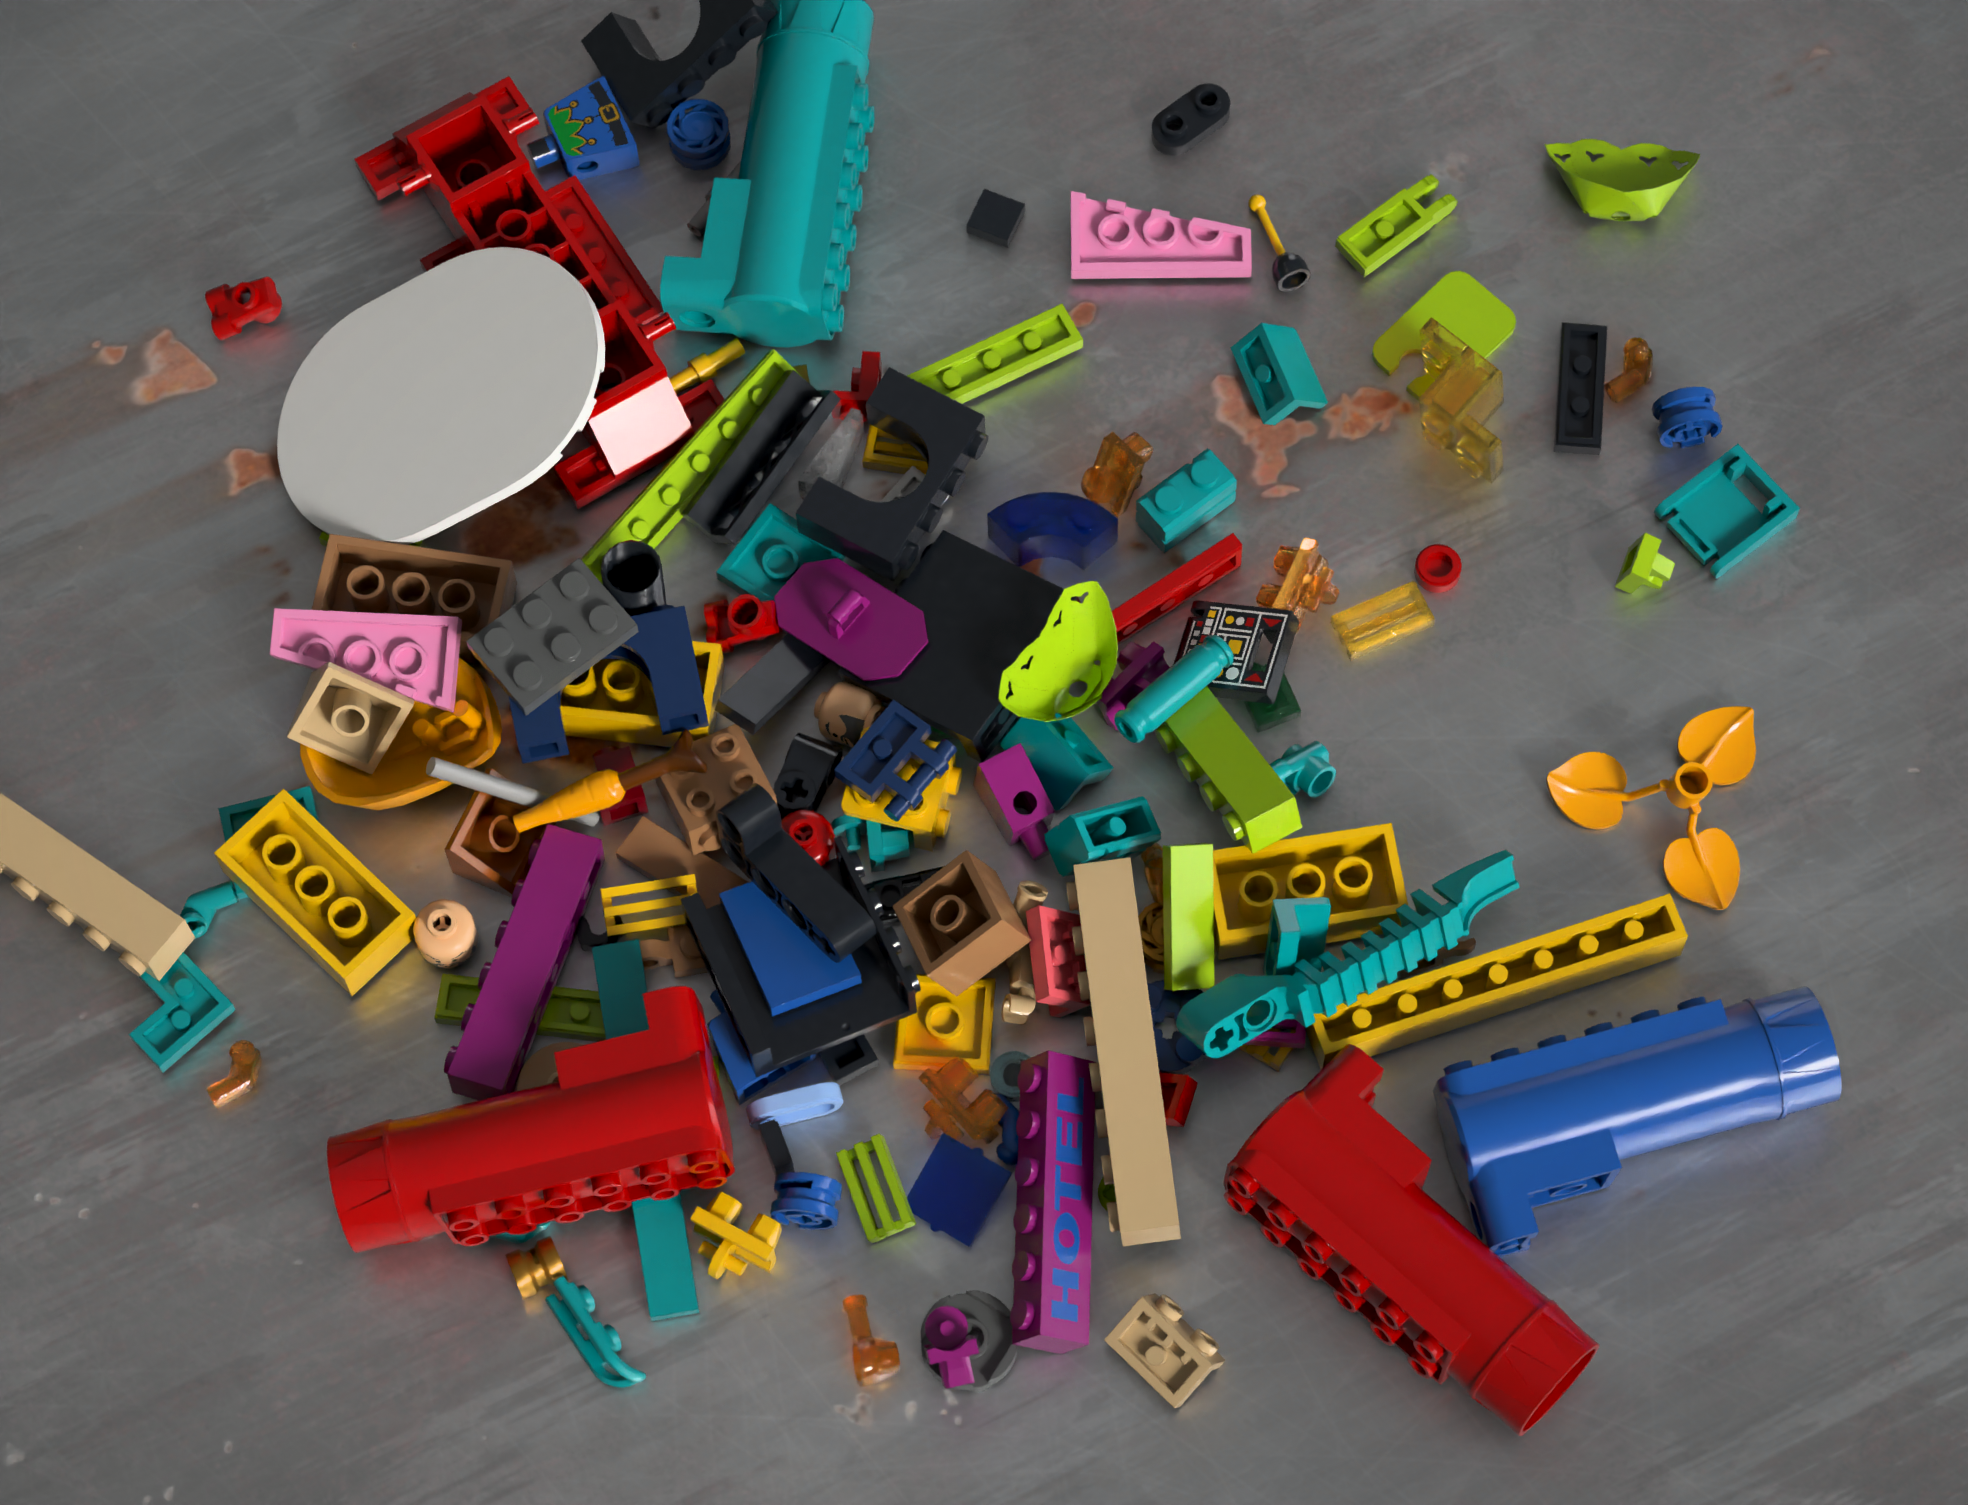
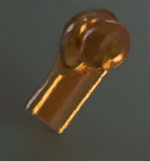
M1631 338L1625 343L1623 347L1625 353L1623 373L1604 385L1609 398L1615 403L1647 385L1652 378L1653 352L1648 347L1647 341L1643 338Z
M248 1040L237 1041L231 1046L229 1054L232 1057L229 1076L206 1088L217 1109L250 1092L257 1083L262 1058L260 1051Z

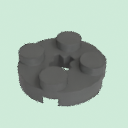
M966 1291V1294H957L952 1297L948 1295L937 1301L923 1320L921 1326L922 1358L933 1376L942 1382L938 1363L929 1364L926 1359L924 1345L932 1343L925 1334V1321L930 1312L937 1307L952 1306L959 1309L965 1315L968 1322L967 1335L972 1329L979 1332L978 1341L982 1346L978 1349L979 1354L969 1356L975 1382L952 1388L982 1392L987 1390L992 1384L999 1382L1010 1371L1016 1360L1018 1345L1012 1344L1011 1312L999 1299L982 1291Z

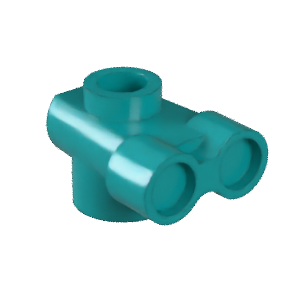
M1314 741L1305 747L1294 744L1284 752L1282 758H1278L1269 764L1293 795L1303 790L1312 798L1319 797L1330 788L1336 777V769L1329 764V752L1318 741Z

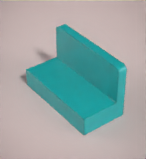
M1260 323L1230 347L1263 424L1276 425L1299 406L1321 409L1328 403L1295 328Z
M1056 713L1055 717L1058 718L1061 717V715ZM1021 717L1001 741V747L1004 751L1021 743L1053 808L1057 811L1064 809L1083 786L1103 781L1114 769L1111 763L1071 717L1048 722Z
M1329 898L1273 899L1263 965L1264 976H1292L1297 973L1294 964L1302 959H1305L1321 972L1322 965L1318 956L1323 954L1325 950L1331 911Z

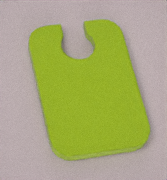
M1453 271L1439 280L1376 340L1372 350L1373 361L1390 376L1399 367L1401 359L1407 354L1418 353L1425 356L1430 363V370L1425 375L1416 377L1407 385L1406 391L1423 404H1438L1512 335L1516 324L1515 314L1471 275L1462 271Z

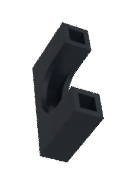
M699 0L700 20L694 38L680 54L668 60L662 61L636 20L612 12L590 31L581 42L602 76L605 77L610 89L630 121L656 129L658 126L667 123L671 112L679 104L685 102L689 97L698 94L712 75L720 68L729 65L742 47L751 39L760 36L767 29V24L778 14L771 0Z
M889 367L866 402L867 421L872 426L913 446L923 456L928 465L923 481L913 492L901 499L889 502H874L863 499L819 476L796 511V520L799 533L894 582L902 568L908 570L914 563L920 548L917 545L925 531L928 533L934 531L942 516L943 509L940 507L948 495L954 497L958 493L966 476V472H964L965 467L971 458L977 460L981 456L989 436L985 434V415Z

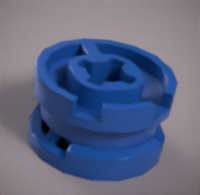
M691 99L679 104L671 112L667 121V134L670 151L678 163L692 170H708L719 165L727 157L731 148V136L728 118L720 106L706 99ZM693 107L691 111L685 113V110Z
M1706 387L1681 388L1668 392L1653 403L1652 413L1660 422L1657 434L1662 446L1671 448L1673 447L1672 442H1680L1681 448L1694 447L1705 443L1704 436L1711 433V437L1715 438L1721 432L1723 426L1720 415L1713 409L1716 397L1711 389Z
M786 1172L775 1177L774 1192L778 1196L771 1203L770 1214L772 1219L784 1225H789V1221L799 1224L801 1229L825 1230L837 1226L839 1212L835 1208V1202L841 1200V1183L827 1176L805 1172Z

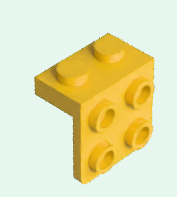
M870 727L865 728L861 732L860 739ZM925 740L924 744L934 750L939 742ZM954 754L948 761L949 769L940 779L934 778L922 792L923 800L914 811L908 809L898 822L891 819L884 812V808L894 798L886 790H883L872 804L846 785L841 802L842 811L850 817L913 831L915 848L933 852L937 837L945 838L951 815V811L945 809L949 794L957 795L963 769L956 767V755ZM910 758L897 776L907 782L920 767V764Z

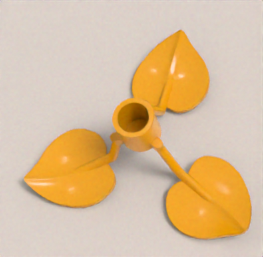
M1744 706L1722 707L1707 711L1691 719L1683 727L1677 740L1678 755L1686 763L1669 780L1662 779L1659 783L1632 792H1623L1627 784V776L1621 764L1614 757L1606 753L1585 752L1572 757L1563 765L1547 774L1546 784L1550 796L1559 810L1571 821L1588 829L1599 830L1615 826L1621 820L1623 815L1622 801L1629 802L1665 791L1673 805L1682 809H1688L1689 811L1686 827L1688 838L1676 839L1665 851L1662 862L1665 879L1669 886L1683 898L1715 910H1724L1733 900L1739 883L1740 862L1738 851L1731 838L1721 829L1707 828L1697 835L1696 822L1698 814L1701 812L1699 802L1710 792L1712 784H1734L1744 779L1751 771L1756 756L1753 725L1754 711L1751 707Z

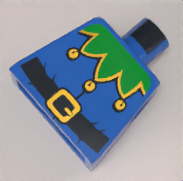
M604 76L546 108L543 116L548 136L526 144L536 169L560 160L567 177L570 178L576 175L578 180L640 166L636 142Z

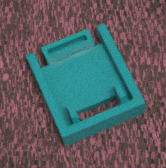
M1737 444L1663 500L1655 508L1654 514L1660 520L1666 518L1672 512L1675 514L1674 517L1667 521L1666 527L1703 566L1715 558L1718 559L1709 571L1717 579L1796 519L1800 508L1752 457ZM1742 475L1768 500L1762 513L1733 484Z

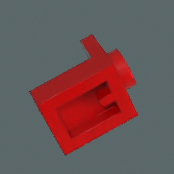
M862 351L861 368H852L851 391H832L841 398L832 411L833 418L841 419L850 424H861L867 420L866 402L882 379L880 352Z

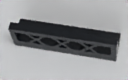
M786 370L681 515L713 542L735 545L841 398L831 390H816L797 372Z

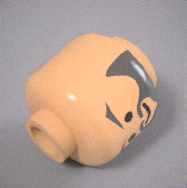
M842 681L834 684L828 692H822L819 695L814 707V716L818 719L821 735L828 740L853 748L859 741L861 732L865 728L871 727L886 708L882 706V701L877 699L870 691Z
M441 899L429 903L421 909L414 922L413 933L419 952L427 962L436 967L453 968L460 966L471 958L477 948L479 936L473 916L464 905L455 900Z

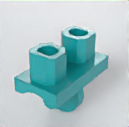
M845 814L832 820L831 826L835 836L846 838L847 849L849 850L860 849V836L867 834L871 872L885 871L884 861L910 856L907 829L898 827L881 829L880 823L850 817Z

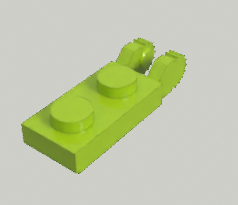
M1427 175L1409 189L1403 188L1338 236L1335 247L1363 277H1366L1431 229L1433 224H1437L1445 216L1447 217L1457 206L1458 202L1452 194H1448L1424 209L1420 203L1432 195L1439 184V181L1433 175Z

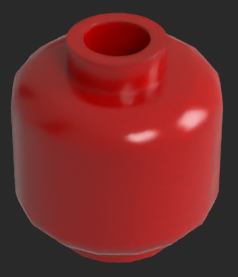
M798 810L789 813L781 820L782 828L820 866L835 858V834L830 822L823 815L812 810Z

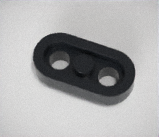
M1201 84L1159 112L1153 119L1151 139L1156 149L1166 155H1181L1221 128L1227 122L1230 115V98L1227 92L1215 84ZM1204 100L1214 101L1215 104L1212 106H1205L1201 102ZM1177 124L1181 128L1177 131H1172L1167 126Z

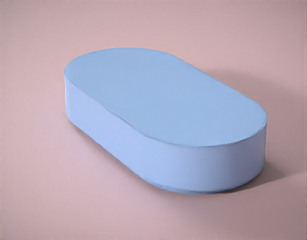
M824 1082L760 1098L746 1107V1113L750 1126L759 1130L758 1125L773 1119L775 1122L778 1121L779 1126H784L830 1114L838 1110L844 1101L838 1083Z

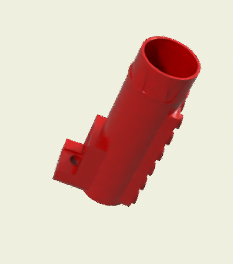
M673 986L642 993L649 1029L554 1052L559 1078L557 1082L417 1116L395 1120L388 1119L355 1131L330 1136L327 1142L330 1183L339 1220L352 1250L355 1253L388 1245L418 1242L420 1239L443 1232L447 1233L454 1244L476 1246L487 1242L489 1236L505 1232L512 1235L526 1234L535 1230L537 1225L551 1221L571 1223L582 1219L584 1213L600 1209L607 1212H616L629 1208L634 1201L646 1198L667 1200L677 1196L679 1190L696 1186L702 1189H711L724 1185L727 1182V1177L731 1176L735 1171L732 1158V1138L720 1083L714 1067L703 1007L695 991L686 986Z
M1347 1044L1302 1090L1293 1093L1281 1102L1246 1140L1237 1155L1227 1164L1223 1181L1224 1188L1227 1191L1224 1194V1198L1237 1213L1241 1215L1248 1214L1261 1225V1232L1269 1242L1279 1248L1284 1246L1295 1255L1299 1267L1305 1274L1314 1280L1322 1279L1334 1290V1297L1341 1306L1352 1313L1358 1311L1371 1323V1330L1383 1343L1389 1346L1395 1344L1408 1356L1407 1360L1410 1366L1420 1376L1426 1379L1432 1377L1437 1383L1442 1385L1451 1375L1469 1393L1472 1399H1475L1494 1413L1517 1435L1522 1436L1565 1394L1590 1363L1600 1345L1575 1324L1554 1300H1550L1527 1282L1422 1190L1432 1159L1372 1108L1376 1098L1373 1089L1381 1080L1384 1069L1360 1048Z

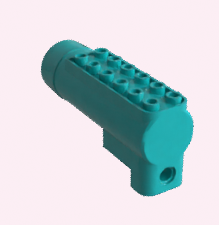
M771 0L778 14L767 24V29L762 33L757 45L756 73L738 179L714 177L701 258L665 256L660 283V300L664 313L668 312L670 318L675 323L676 330L734 334L746 341L771 347H798L812 343L815 340L831 341L835 332L842 331L844 307L839 305L841 291L847 292L850 285V266L846 264L847 252L855 250L857 235L856 225L852 224L854 211L860 212L863 199L862 185H859L858 181L860 172L867 171L869 161L868 145H864L866 132H873L875 122L874 106H868L869 87L865 83L870 67L868 55L874 13L864 0Z

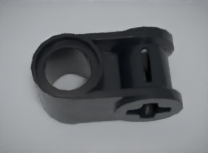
M800 732L795 735L773 788L781 820L789 813L798 810L817 812L827 789L835 779L834 769L842 760V748Z

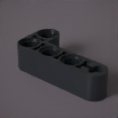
M757 783L752 784L716 811L719 839L730 860L832 961L836 963L841 962L876 935V926L864 908L782 828L779 808L771 795L761 785Z

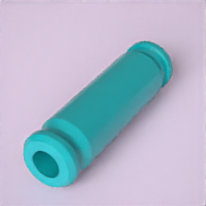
M1217 635L1205 637L1202 644L1192 648L1133 698L1125 710H1119L1115 714L1114 722L1119 732L1132 743L1143 741L1145 734L1157 729L1218 677L1224 667L1228 668L1233 664L1234 655L1229 645Z

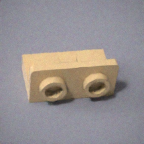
M1157 1294L1142 1296L1104 1341L1169 1404L1177 1408L1185 1402L1212 1370L1218 1369L1225 1362V1359L1217 1352L1219 1349L1218 1343L1208 1333L1199 1328L1194 1330L1181 1318L1184 1312L1175 1301L1163 1294L1160 1297Z

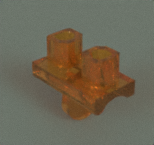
M1111 432L1103 438L1093 467L1087 469L1083 474L1080 484L1082 492L1095 504L1108 503L1111 512L1116 517H1119L1127 511L1134 490L1140 487L1143 479L1141 472L1145 462L1151 458L1154 450L1153 447L1137 432H1133L1123 440L1114 432Z
M1305 537L1300 547H1279L1274 558V569L1278 575L1286 577L1283 585L1262 584L1256 597L1259 607L1293 611L1299 620L1296 634L1307 611L1316 613L1320 604H1334L1340 594L1338 588L1331 583L1334 571L1328 568L1329 563L1327 559L1317 551L1319 546L1317 540Z
M956 1056L938 1071L927 1068L918 1077L944 1106V1108H941L934 1099H931L923 1106V1110L931 1117L924 1131L931 1139H937L946 1134L953 1143H957L964 1136V1133L956 1125L958 1122L973 1140L983 1139L986 1144H990L999 1135L993 1127L1000 1121L1008 1107L989 1089H985L972 1103L964 1096L963 1092L979 1076L963 1058Z

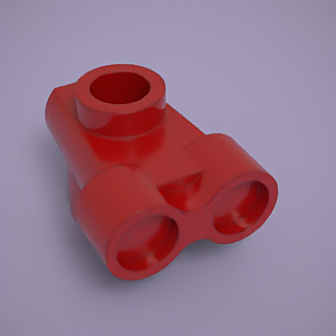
M268 276L250 282H241L233 287H230L228 284H222L205 293L207 305L212 312V330L219 340H225L241 333V327L253 320L262 324L270 323L279 316L282 309V299L276 291L274 281Z
M743 594L733 599L730 604L726 599L704 604V616L707 623L706 642L721 644L723 654L733 652L736 645L753 640L760 641L770 635L779 633L776 605L773 600L760 601L754 595Z

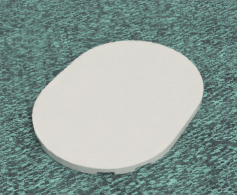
M497 247L476 250L452 258L348 314L319 340L305 358L293 378L281 410L277 437L278 463L283 483L292 502L303 516L328 535L335 534L408 545L433 536L532 484L562 458L563 455L560 452L569 443L576 431L581 432L597 401L593 397L599 375L604 372L605 339L599 313L589 293L573 275L552 259L534 251L521 248Z

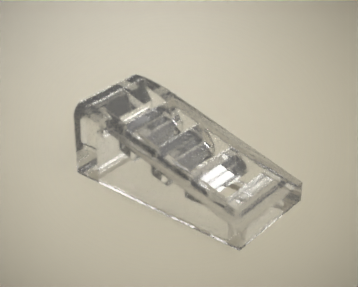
M854 408L850 410L800 476L798 488L802 500L805 499L819 476L841 488L844 487L864 435L863 416L860 410Z

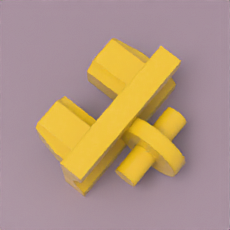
M719 1191L705 1210L697 1206L690 1218L695 1223L693 1229L695 1233L719 1245V1247H716L707 1241H703L698 1250L700 1255L711 1260L707 1274L715 1279H719L725 1270L728 1269L741 1276L747 1263L734 1257V1254L770 1273L777 1261L774 1249L782 1231L781 1224L764 1214L758 1213L747 1233L735 1227L733 1224L743 1209L742 1204L722 1191Z

